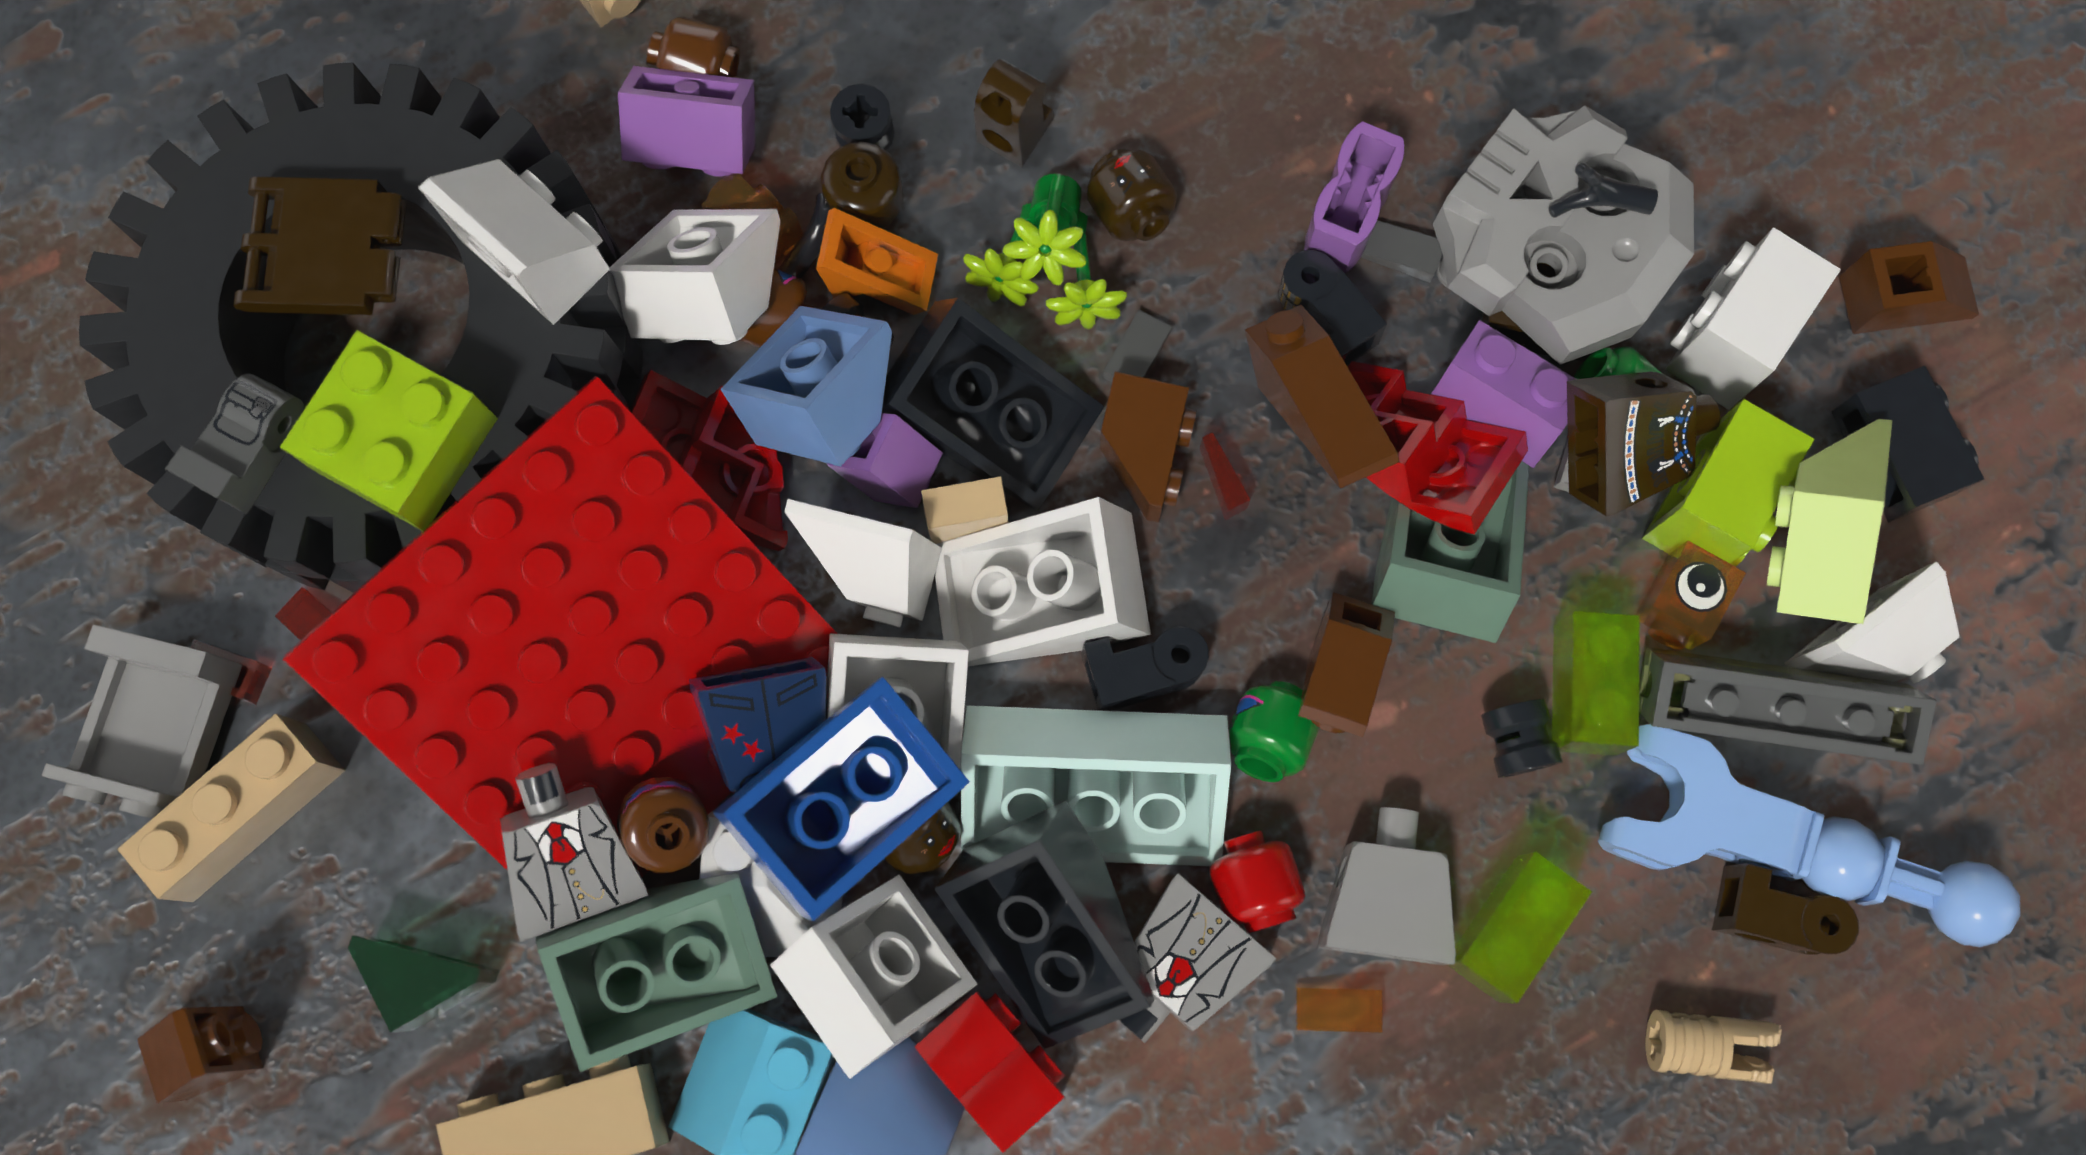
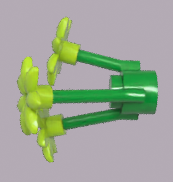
M1048 174L1042 176L1036 182L1032 202L1023 205L1020 218L1014 219L1015 231L1009 243L1003 247L1004 254H997L996 251L989 248L985 252L984 260L971 254H965L963 257L964 263L971 270L965 276L967 283L977 287L988 286L987 297L991 302H996L1004 294L1010 302L1018 306L1025 305L1027 299L1024 294H1034L1038 291L1039 287L1030 279L1036 276L1042 267L1048 279L1058 286L1061 285L1064 279L1062 265L1076 268L1077 282L1064 285L1067 297H1056L1046 300V306L1050 310L1059 312L1055 316V323L1058 325L1070 324L1080 319L1085 329H1091L1096 323V317L1106 320L1118 319L1121 314L1120 309L1116 306L1127 298V293L1124 291L1105 293L1107 283L1104 279L1096 280L1095 282L1091 280L1086 240L1088 216L1080 211L1082 190L1077 181L1063 174ZM1016 259H1025V261L1022 263L1016 261Z

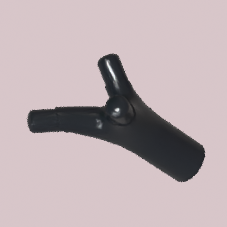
M1580 163L1575 168V173L1589 185V188L1567 196L1548 208L1549 214L1553 218L1572 209L1591 206L1617 207L1650 215L1656 206L1658 191L1605 177L1585 163Z
M823 193L817 194L816 207L805 232L778 270L801 279L819 256L828 211L831 210L829 205L825 203Z

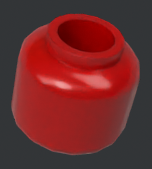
M1262 830L1225 841L1227 855L1216 859L1210 867V875L1222 912L1237 925L1243 924L1247 934L1296 919L1294 908L1303 903L1305 889L1290 846L1278 840L1265 842Z

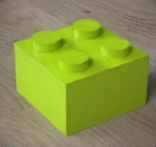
M357 330L280 448L315 472L423 531L438 514L498 418L473 393Z
M1743 399L1721 418L1717 430L1702 434L1696 443L1695 470L1689 478L1671 486L1642 539L1686 565L1692 562H1705L1715 566L1718 570H1721L1728 564L1734 567L1738 566L1749 551L1754 550L1759 553L1778 528V526H1775L1776 516L1772 514L1778 506L1781 486L1795 487L1799 464L1803 462L1814 438Z

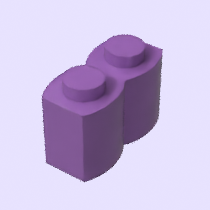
M1363 121L1350 131L1341 146L1330 182L1325 186L1317 200L1305 237L1304 250H1316L1326 254L1344 273L1355 266L1367 246L1379 212L1388 198L1404 156V140L1402 137Z

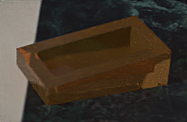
M1295 988L1296 1030L1383 1033L1382 990Z

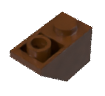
M1933 241L1869 249L1839 276L1852 334L1974 319L1979 315L1965 257Z
M1115 371L1101 428L1100 450L1146 520L1159 523L1163 504L1176 506L1184 470L1172 467L1176 445L1189 447L1197 411L1185 408L1189 387Z
M1335 592L1332 593L1309 655L1298 716L1311 720L1317 727L1331 733L1348 732L1360 737L1364 736L1392 643L1395 612Z
M243 1006L184 1007L170 1013L137 1039L157 1104L189 1100L263 1069L258 1053L262 1049L261 1032L253 1017L245 1013Z

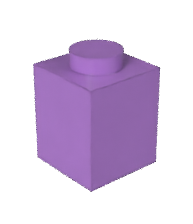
M881 413L880 423L862 442L860 449L852 457L848 458L841 467L828 463L827 466L876 502L917 508L922 499L921 490L928 488L943 452L896 414Z

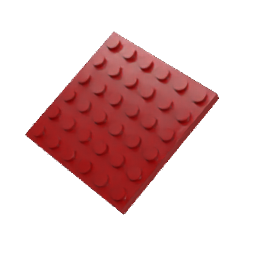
M595 376L284 655L283 660L507 870L500 819L505 815L525 809L515 778L521 772L539 765L556 764L565 794L593 787L616 829L617 813L624 796L638 783L653 777H672L687 783L700 797L707 814L712 812L731 792L720 775L690 689L689 679L813 657L825 667L827 681L830 634L838 633L612 391ZM636 864L641 877L650 871Z

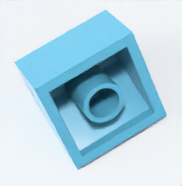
M748 1008L708 1024L668 1127L714 1155H795L836 1063V1059L819 1035Z

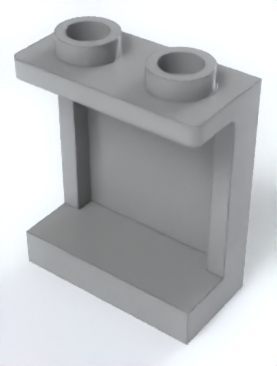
M93 624L84 649L107 656V662L70 764L67 767H60L46 763L41 776L66 782L62 793L64 796L104 805L107 794L123 797L119 810L153 819L205 774L242 665L205 651Z

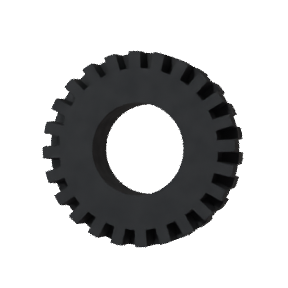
M354 63L323 65L324 107H318L287 73L259 82L257 84L269 123L255 129L224 99L203 111L197 117L220 151L199 166L169 140L162 144L146 162L175 191L165 207L160 208L123 191L108 217L141 247L138 258L93 251L85 281L124 311L80 316L79 322L80 346L114 370L85 380V386L92 409L124 429V431L107 441L121 465L154 484L146 494L168 513L201 530V534L298 583L325 590L330 580L354 593L422 531L315 472L289 453L285 454L247 515L165 469L181 446L188 450L192 449L217 413L220 399L225 390L240 376L249 373L256 375L287 392L284 377V357L291 328L299 313L247 312L234 307L235 292L243 290L247 253L241 250L242 235L250 233L254 197L248 194L250 178L290 177L378 180L386 189V192L401 194V200L407 201L402 245L396 247L380 246V249L429 251L453 258L464 264L469 286L467 322L459 346L440 376L473 393L498 419L434 520L595 376L612 391L628 410H630V406L617 387L618 379H641L643 351L636 339L630 336L623 317L615 280L610 270L553 325L461 242L418 188L429 177L497 159L501 160L518 177L528 170L555 196L556 200L551 204L555 210L565 219L572 212L577 213L600 235L603 241L596 248L607 266L610 267L622 254L564 157L558 150L551 153L534 125L512 107L500 118L480 88L453 78L442 98L420 68L402 64H389L382 96ZM275 200L268 201L265 233H271ZM262 256L258 290H264L268 256Z

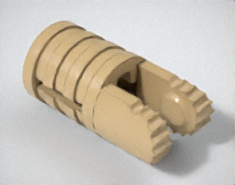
M1654 1010L1649 1017L1646 1029V1057L1650 1069L1655 1072L1672 1071L1678 1074L1691 1073L1697 1076L1708 1075L1711 1078L1770 1084L1774 1074L1773 1065H1769V1062L1756 1057L1733 1054L1734 1044L1764 1047L1777 1046L1780 1042L1782 1029H1780L1781 1025L1767 1021L1720 1016L1707 1018L1704 1015L1693 1014L1688 1016L1686 1013L1673 1012L1670 1014L1668 1011Z

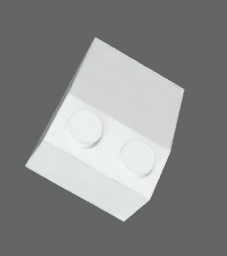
M1100 497L936 544L942 548L935 572L943 640L959 641L969 650L968 666L1082 651L1083 644L1106 637L1109 638L1112 645L1151 635L1132 513Z

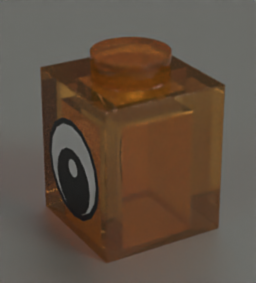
M1687 541L1666 557L1633 619L1648 626V634L1659 643L1673 649L1682 650L1685 647L1692 650L1712 639L1746 572Z

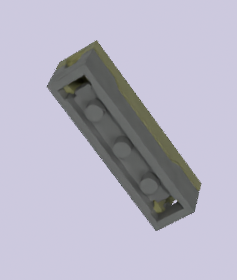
M1646 647L1635 709L1655 727L1923 765L1937 700L1906 683ZM1907 712V724L1905 730H1903L1904 715Z

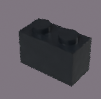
M1925 365L1857 392L1831 411L1844 437L1853 434L1877 419L1892 420L1883 513L1888 523L1955 496L1985 479L1978 467L1979 459L1974 446L1970 441L1962 437L1949 412V402L1945 391L1938 383L1932 380Z

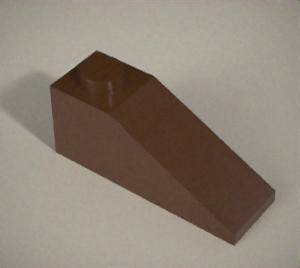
M1302 305L1290 310L1277 312L1267 320L1245 329L1258 388L1340 489L1399 462L1398 452L1330 336Z

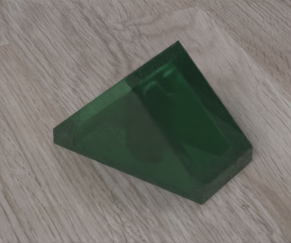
M352 935L348 950L390 1033L408 1032L418 1029L496 983L499 969L378 937Z

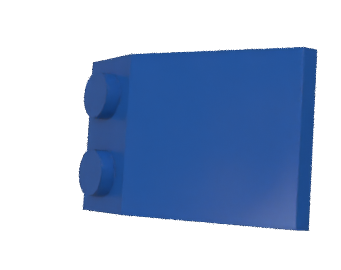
M880 677L765 767L713 813L797 913L814 921L970 781L885 678Z

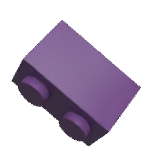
M633 66L618 91L622 160L641 162L646 167L652 169H668L674 166L701 169L704 173L712 176L744 173L755 148L754 80Z
M1479 320L1431 395L1464 401L1467 420L1526 431L1528 452L1522 462L1534 468L1567 425V382L1575 380V378Z

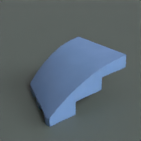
M909 1036L850 1079L836 1061L795 1155H947L965 1108L914 1047L917 1043Z

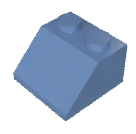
M799 306L721 388V391L756 445L841 467L848 458L852 457L860 449L862 442L880 423L892 330L887 321Z

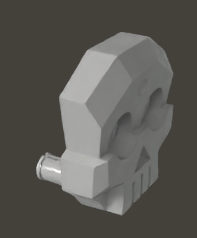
M1585 105L1579 110L1546 118H1525L1513 108L1481 153L1469 166L1466 173L1463 174L1448 194L1433 222L1443 254L1436 270L1439 281L1488 316L1503 311L1559 365L1632 338L1646 322L1694 255V183L1670 162L1624 144L1628 139L1626 130ZM1580 163H1585L1605 177L1658 191L1657 203L1650 215L1617 207L1591 206L1572 209L1553 218L1549 214L1548 208L1567 196L1589 188V185L1575 173V168ZM1537 264H1549L1554 269L1556 276H1543L1538 271Z

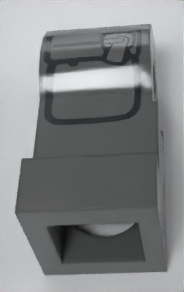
M250 373L242 375L225 390L220 399L217 413L192 449L188 450L181 446L165 469L247 515L287 453L280 446L303 413L304 404L301 399Z

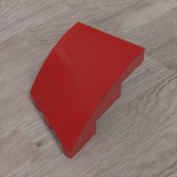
M1351 361L1348 369L1398 452L1399 458L1398 463L1366 478L1404 506L1428 519L1475 535L1528 452L1526 431L1467 420L1464 401L1407 390L1403 370Z
M650 370L644 376L629 411L754 545L776 551L785 549L788 542V532L783 530L780 492L784 488L782 466L777 458V450L754 443L721 391L723 385L706 398Z

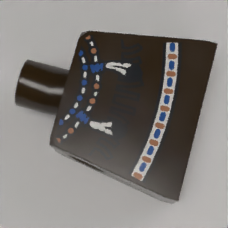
M1657 372L1631 373L1568 381L1569 494L1607 517L1689 478L1696 465V436L1717 430L1720 425L1721 417L1717 403L1710 395L1702 394L1696 396L1692 388Z

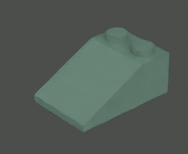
M1521 461L1475 535L1428 519L1391 497L1376 565L1371 604L1395 612L1394 618L1496 643L1521 593L1529 465Z
M738 873L646 889L648 893L646 897L535 936L537 950L580 1072L777 997Z

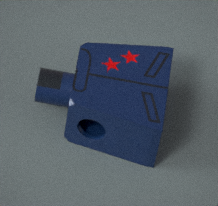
M813 657L689 679L690 689L716 764L730 792H737L765 767L825 721L826 671L825 667Z

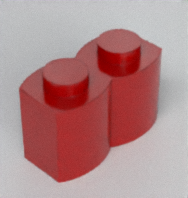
M976 991L914 1047L986 1135L1004 1153L1065 1098L1064 1093L1056 1085L1065 1077V1074L1040 1045L1030 1053L1012 1033L1021 1025V1022L996 993L985 1001L979 992Z

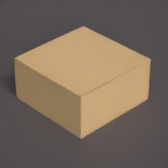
M1001 476L921 490L928 532L931 541L935 544L1009 523Z

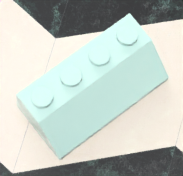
M967 706L961 751V771L970 782L961 790V852L972 844L1066 801L1102 854L1104 862L1211 866L1216 859L1222 857L1231 770L1227 715Z

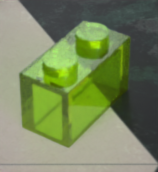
M1573 611L1554 625L1552 740L1558 743L1560 752L1616 756L1639 746L1640 616Z
M1536 851L1517 856L1455 946V965L1448 966L1498 1003H1518L1592 891Z

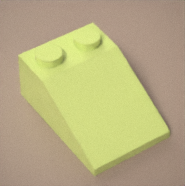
M1877 419L1799 464L1795 487L1781 486L1775 526L1789 528L1786 548L1772 547L1767 578L1768 586L1780 587L1777 612L1864 624L1885 500L1892 420Z

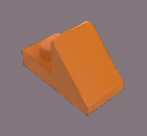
M833 208L828 211L816 270L833 298L845 292L850 293L853 297L865 294L912 315L927 311L938 253Z

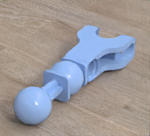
M1651 724L1636 726L1630 730L1626 745L1627 754L1633 762L1645 766L1662 777L1669 790V808L1660 822L1643 821L1625 816L1605 823L1602 826L1598 843L1603 850L1659 871L1695 861L1706 854L1735 864L1748 863L1772 870V875L1789 881L1803 879L1809 888L1820 895L1839 897L1846 902L1855 900V903L1863 906L1882 903L1886 896H1890L1928 909V913L1939 931L1957 943L1968 946L1983 947L1999 942L2012 931L2020 918L2019 893L2007 875L1989 864L1963 861L1951 864L1942 872L1897 858L1900 839L1891 836L1878 839L1872 830L1856 820L1842 817L1824 819V814L1811 811L1801 805L1739 784L1730 774L1724 757L1710 741L1673 729L1655 727Z

